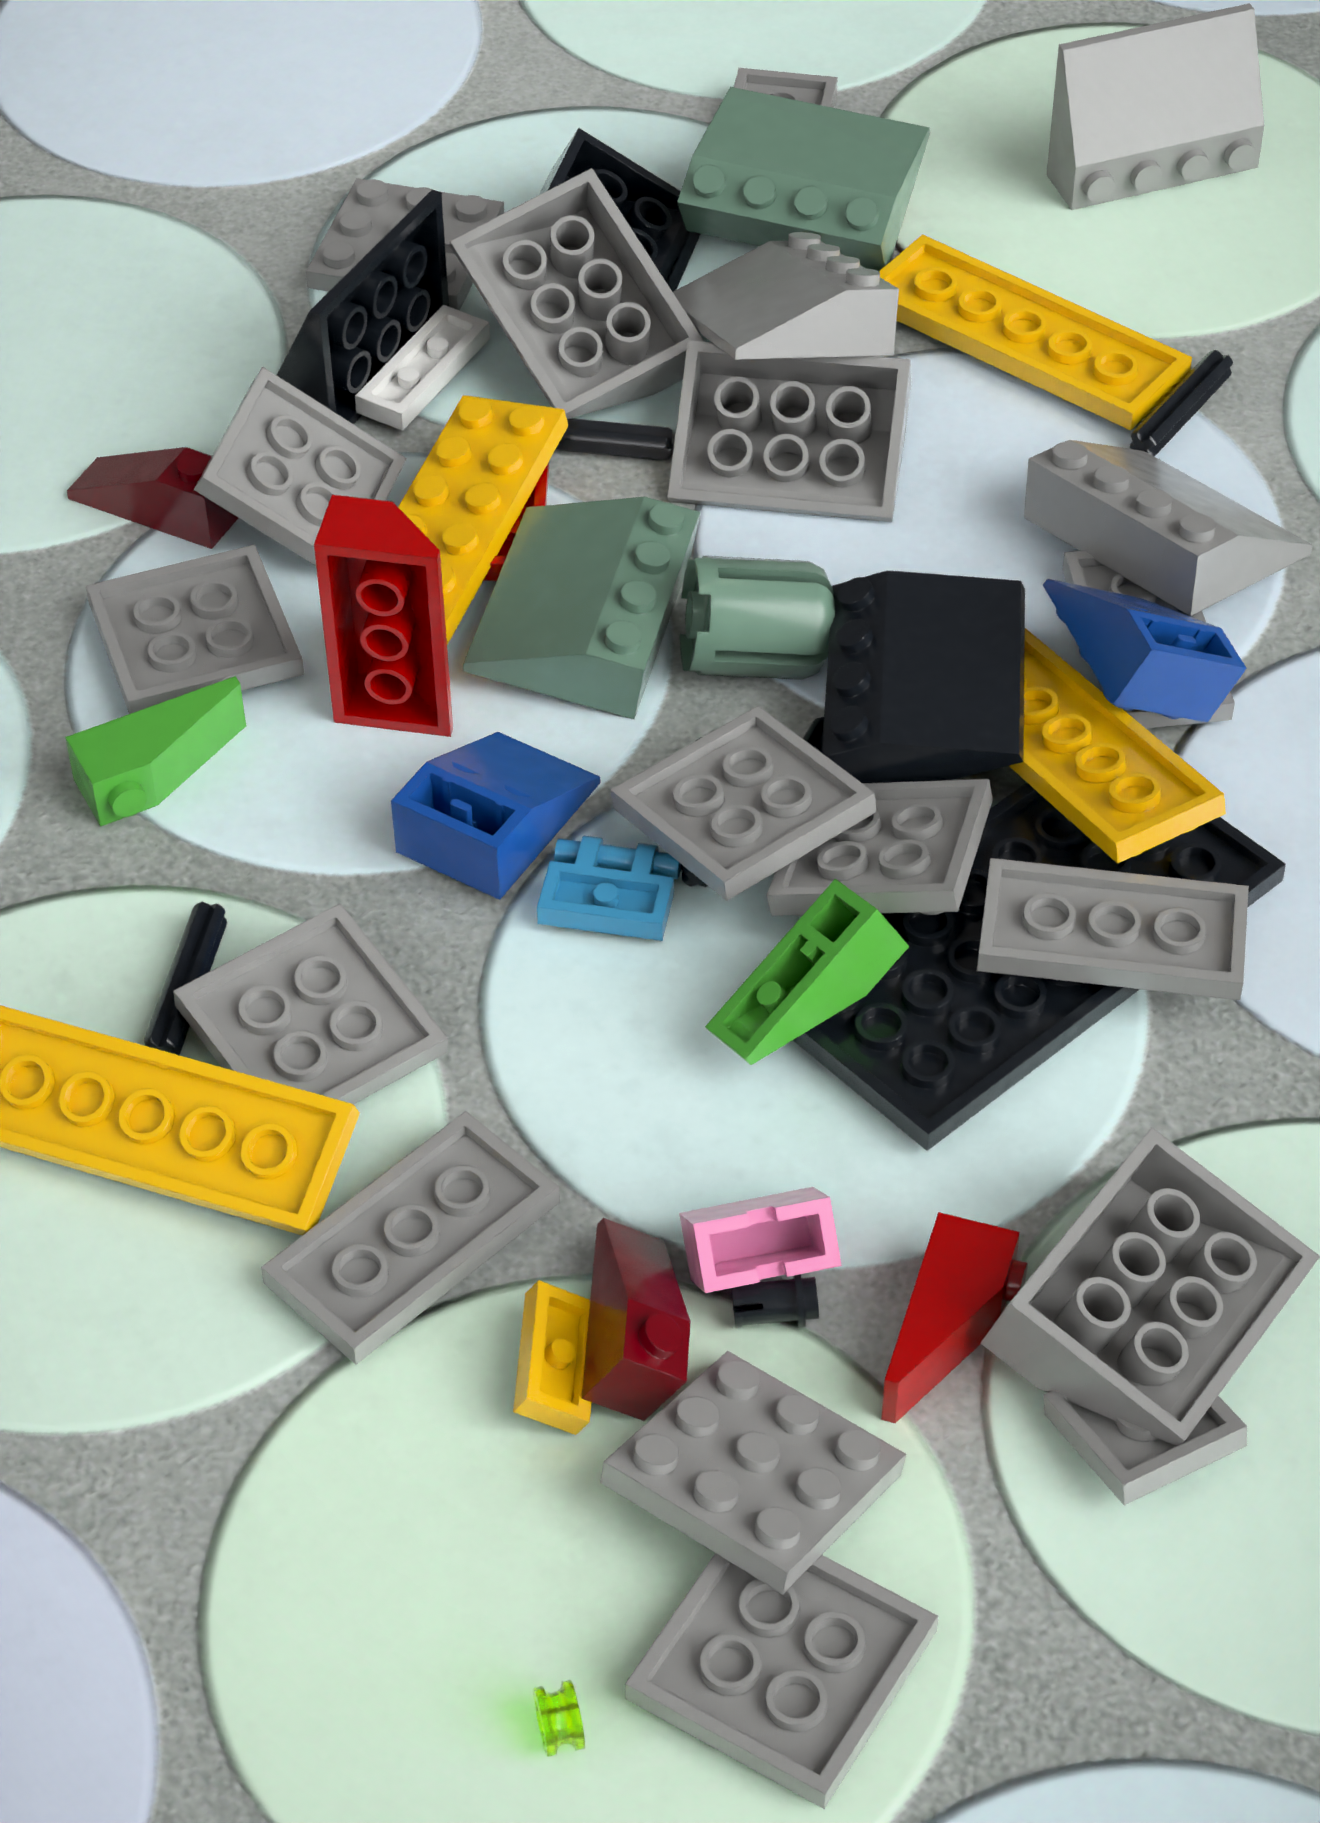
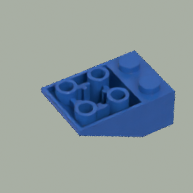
M1047 579L1043 584L1056 607L1057 616L1066 624L1079 646L1081 657L1090 665L1103 687L1102 691L1105 698L1118 708L1127 711L1137 709L1158 713L1170 719L1185 718L1208 723L1247 669L1220 627L1138 597Z
M495 732L427 761L391 800L396 853L500 900L601 783L600 776L505 734Z

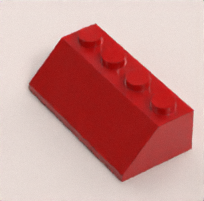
M332 495L314 542L334 723L451 737L453 718L440 550L393 501Z

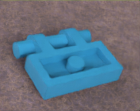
M584 835L581 841L558 838L554 861L549 862L537 905L538 924L663 941L674 897V879H679L681 863L669 853L658 852V845L638 843L635 849L603 844V838Z

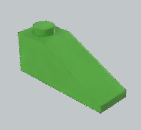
M234 676L65 737L73 779L100 827L158 806L246 727L241 684L237 677Z
M834 879L709 1021L705 1028L747 1063L753 1065L867 996L909 948V945L878 909L837 879Z

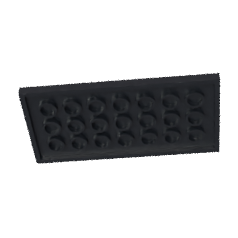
M1025 783L990 808L958 912H943L936 915H926L920 912L881 913L909 945V948L867 996L793 1041L928 1151L1140 990L977 971L990 858L1249 886L1248 907L1283 881L1286 863L1227 821L1218 817L1192 831L1185 832L1117 864L1031 785Z

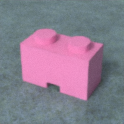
M814 1187L679 1213L690 1279L704 1293L759 1283L761 1279L781 1275L789 1277L842 1266L830 1197Z

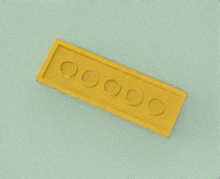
M923 234L879 271L880 278L899 289L896 321L1130 431L1191 370V356Z
M463 395L398 506L440 550L447 645L488 573L491 561L499 553L568 427L564 409Z
M1025 628L1024 760L1022 763L1010 765V768L1117 864L1226 814L1223 792L1126 711L1110 703L1102 691Z
M0 1005L1 1148L298 1235H304L318 1224L360 1115L354 1104Z

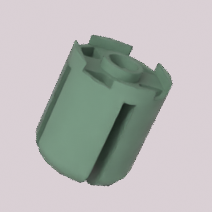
M704 555L702 558H694L695 560L688 559L681 598L687 599L685 612L686 634H680V655L683 671H695L698 675L804 680L820 672L828 657L829 631L835 617L834 592L823 568L810 561Z

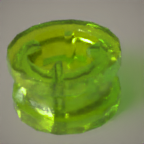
M562 1681L560 1689L552 1693L547 1692L543 1686L533 1688L535 1712L546 1757L556 1756L558 1748L566 1744L571 1745L575 1751L585 1749L583 1724L572 1681Z

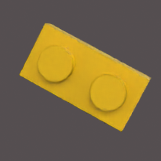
M540 1280L525 1293L513 1406L514 1413L577 1435L590 1422L592 1402L582 1399L590 1299Z

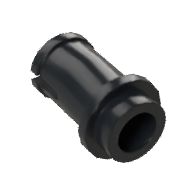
M801 1274L794 1275L793 1279L759 1282L731 1288L735 1328H740L742 1325L797 1321L798 1327H806V1320L819 1319L815 1277L801 1278Z

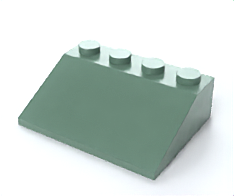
M730 87L692 155L677 201L686 230L761 246L769 241H788L789 234L794 232L814 233L820 235L821 241L825 244L840 247L841 254L859 259L860 265L864 268L880 271L891 261L931 133L930 127Z
M645 496L527 507L463 663L462 671L635 719L684 580L688 559H691L700 512Z

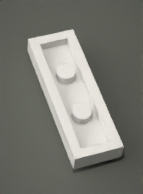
M443 305L355 395L356 413L403 431L490 340L489 322Z

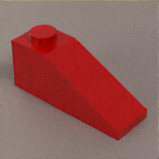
M938 1212L885 1376L881 1420L896 1423L981 1344L984 1337L1004 1311L1006 1301L1010 1302L1025 1284L1028 1263L1017 1260L1020 1232Z

